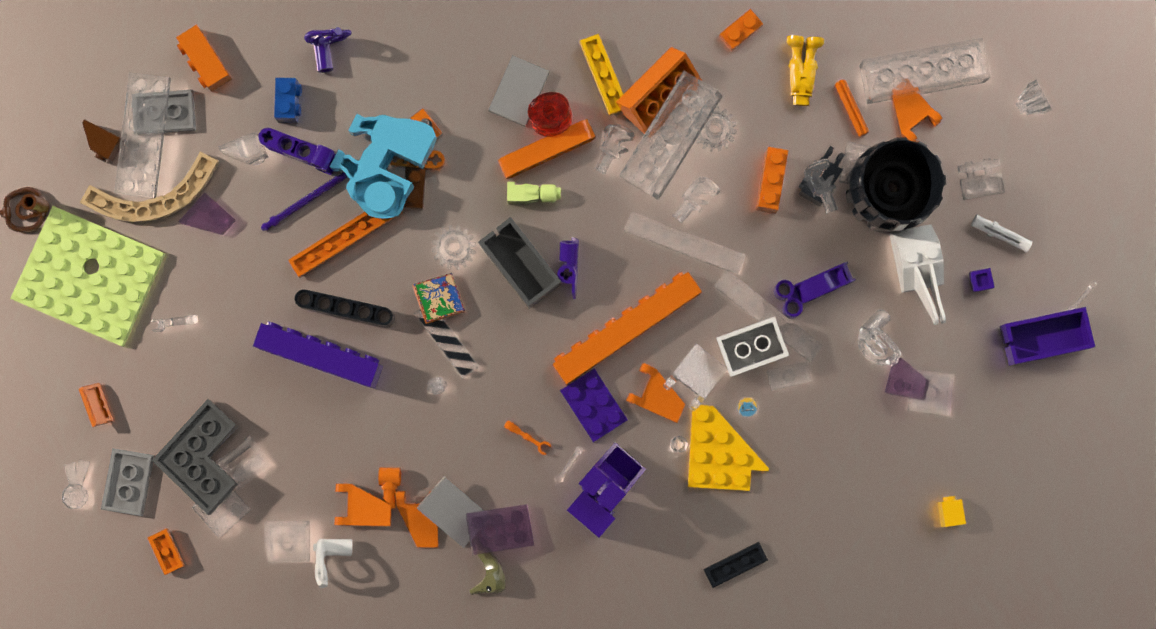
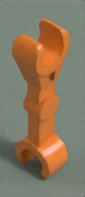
M508 420L505 423L504 427L523 436L522 438L537 445L539 453L547 454L541 451V445L547 444L551 448L549 442H538L528 433L522 432L511 421Z

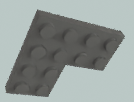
M209 399L204 402L152 460L207 515H211L238 485L211 458L238 426Z

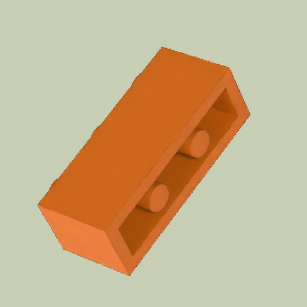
M197 24L176 37L179 41V44H177L178 49L182 55L187 54L190 60L187 63L193 72L197 70L201 76L198 80L204 89L208 87L213 92L232 80Z
M774 147L767 148L756 210L777 213L788 150Z

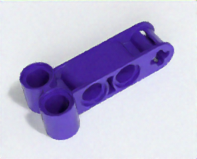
M264 128L260 131L259 141L269 150L311 165L323 173L333 174L330 165L336 154L330 148L319 144L316 146L272 128ZM288 142H292L291 148L285 150V145ZM306 149H310L309 155L303 157V152Z
M848 261L795 285L789 280L778 282L773 292L777 299L785 300L782 307L784 316L789 319L796 318L803 311V304L856 281V278L853 279L847 266ZM780 285L788 287V295H782L779 292ZM788 304L796 305L797 313L791 314L787 309Z

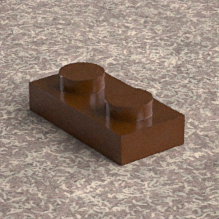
M405 167L404 179L412 182L414 189L409 194L404 208L423 209L426 168Z

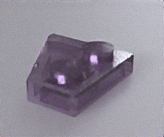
M204 193L178 222L185 226L223 235L236 220Z
M894 354L885 393L925 401L930 381L903 358Z

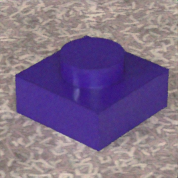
M991 268L969 272L973 293L995 288Z

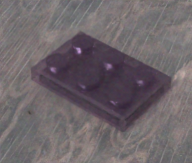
M527 504L465 514L472 555L534 546Z

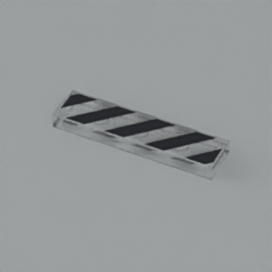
M421 309L414 313L463 379L479 367L444 319L426 324Z

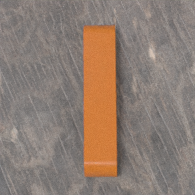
M585 119L501 157L498 163L505 178L510 179L596 139V136L588 119Z

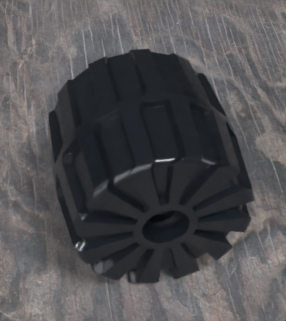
M897 137L890 141H883L867 149L858 158L846 180L850 182V189L846 191L847 203H853L855 208L852 210L855 218L859 222L862 220L867 221V226L878 232L904 231L924 222L939 207L943 200L942 191L946 185V175L943 174L942 162L938 155H934L927 148V145L921 141L913 142L907 140L906 137ZM890 182L896 184V192L889 190L888 185Z

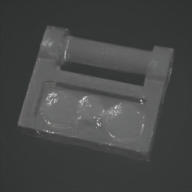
M250 435L244 439L245 441L224 458L220 457L216 460L218 465L238 483L236 486L238 490L273 465ZM251 448L254 451L234 468L231 469L228 465L247 449Z

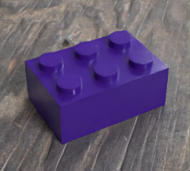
M583 491L567 511L600 538L616 519L612 516L615 512L602 508L596 502V496L588 495Z

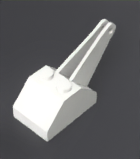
M932 225L890 232L889 235L901 292L915 290L934 325H938V317L942 324L946 323L938 286L944 284V260L940 241ZM927 288H930V289H931L932 296H933V299H934V303H933V301H932V298H931V296H930V294H929Z

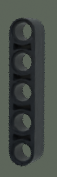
M299 290L294 299L295 303L304 310L376 326L390 327L395 321L394 313L386 307L315 291ZM303 295L310 296V301L306 305H302L300 302ZM324 299H329L330 301L327 309H321L320 303ZM348 303L350 305L349 312L342 314L340 312L341 305ZM363 308H369L370 310L367 318L360 317V311ZM384 312H388L390 314V319L387 322L382 323L380 321V315Z

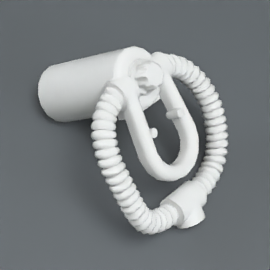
M319 539L317 544L313 545V550L316 551L315 579L320 588L328 586L327 570L324 564L325 556H352V539Z

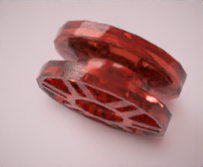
M557 92L540 94L532 100L527 111L533 130L545 137H553L563 133L569 128L573 119L567 98Z

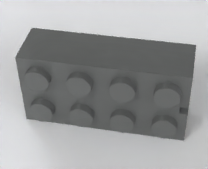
M510 217L496 228L499 233L497 237L494 231H492L478 243L530 309L559 287L561 281Z

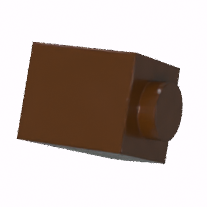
M84 119L82 124L89 148L96 154L94 157L103 162L107 160L114 162L125 141Z

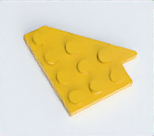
M692 405L688 487L750 491L751 470L769 471V468L714 406Z

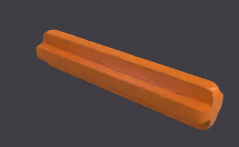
M843 79L836 82L835 87L858 136L866 135L869 132L868 127L846 80Z

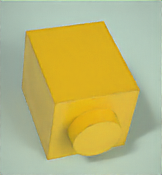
M948 496L943 497L942 502H937L941 527L966 524L962 499Z

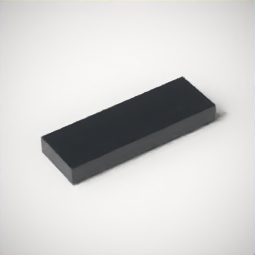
M756 542L703 570L712 588L768 561L760 543Z

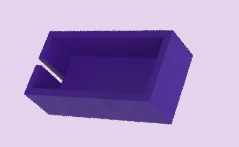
M1086 307L1011 322L1000 326L1003 343H1008L1005 352L1009 366L1095 347Z
M615 442L579 482V485L582 486V490L586 494L596 496V500H598V504L602 508L608 509L611 512L646 469Z

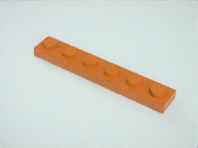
M363 212L288 261L298 277L301 278L396 217L380 219L370 217L366 212Z

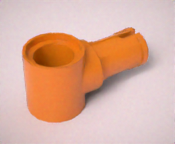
M380 467L378 481L379 486L383 489V501L392 505L391 508H396V490L401 484V468Z

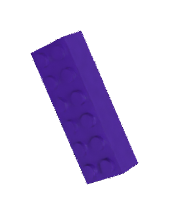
M268 321L267 325L260 324L253 347L373 389L376 388L383 366L379 364L380 360L369 355H365V358L359 357L360 353L348 348L342 351L340 346L326 341L325 345L321 344L322 340L311 335H307L304 338L302 333L290 328L284 331L282 326Z

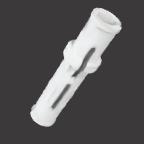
M978 214L974 217L971 224L972 227L986 232L988 236L1001 239L1026 253L1033 242L999 226L998 222H991Z

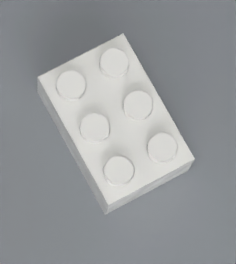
M775 316L716 338L730 377L789 356Z

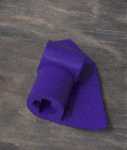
M572 237V241H560L559 260L566 263L559 268L557 276L561 282L572 284V297L576 299L579 240ZM566 269H569V272H572L570 276H567V273H564Z

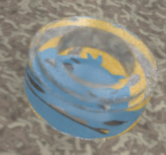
M744 397L737 404V411L743 417H752L758 410V404L752 397Z

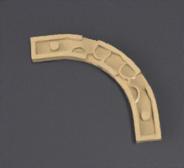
M200 151L184 179L164 196L161 195L153 199L134 202L115 198L89 185L80 203L100 214L120 221L149 222L159 220L189 205L205 188L219 161Z

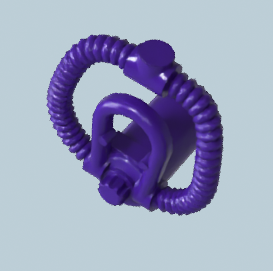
M336 27L329 30H312L305 34L304 40L314 46L317 72L326 73L334 70L330 45L331 43L345 40L352 34L351 30H342Z

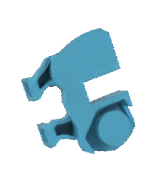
M356 114L348 130L349 133L353 136L368 134L371 136L372 143L363 151L359 161L355 160L351 155H345L343 151L338 149L330 168L336 172L344 171L350 179L346 186L350 197L370 217L380 219L397 217L403 211L406 200L414 186L412 182L387 171L394 156L424 169L427 159L433 151L437 137L433 128L421 121L393 118L386 115L364 118Z

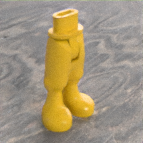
M790 35L787 36L786 42L793 52V59L790 60L788 65L793 105L809 106L816 70L818 69L817 61L814 60L815 53L818 48L824 45V38H806V59L803 63L802 48L804 37Z

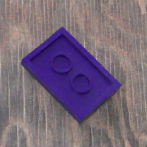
M595 368L560 390L593 442L628 421Z

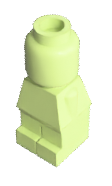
M507 182L508 204L527 205L538 202L539 199L541 202L553 203L556 200H561V187H557L554 184H543L539 187V185L526 183L515 185V182Z

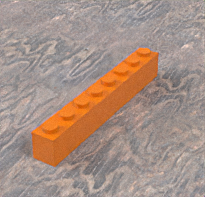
M678 273L672 278L673 282L668 286L665 283L655 289L656 294L651 297L646 295L638 301L640 305L634 309L630 306L624 310L621 318L618 320L612 318L604 324L606 328L600 332L596 329L590 333L587 341L584 343L579 341L571 346V352L566 355L563 352L555 357V362L552 365L566 386L699 296L702 291L690 273Z

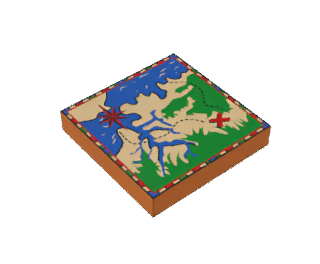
M452 273L413 284V289L426 324L465 312Z

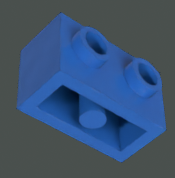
M275 78L274 118L278 123H298V117L301 116L299 96H302V85L296 78Z

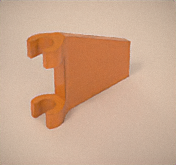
M907 79L891 91L901 136L906 137L907 140L916 142L917 136L911 130L927 117L934 127L943 119Z
M642 363L639 371L650 375L641 398L629 393L626 401L678 423L685 403L656 368Z
M336 484L335 492H348L347 517H335L334 525L391 526L392 505L353 484Z
M397 491L396 506L416 546L438 547V526L417 509L420 503H405L406 491Z

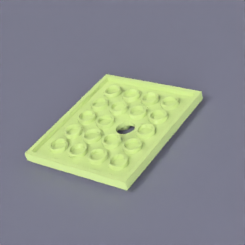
M52 206L10 299L124 347L165 253ZM89 259H96L98 261L99 270L96 273L87 274L85 272L84 265Z

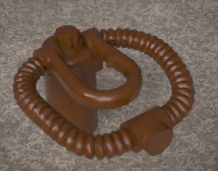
M24 187L14 190L5 196L0 215L2 218H5L9 229L27 233L35 231L42 226L50 205L39 190L33 187ZM23 193L33 194L24 195L16 205L15 213L17 217L22 220L39 217L38 222L28 227L16 226L12 223L11 208L9 207V201ZM21 206L26 210L32 211L33 214L29 213V215L23 216L20 213Z

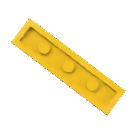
M599 34L580 40V46L609 116L622 112L616 101L623 95V92Z

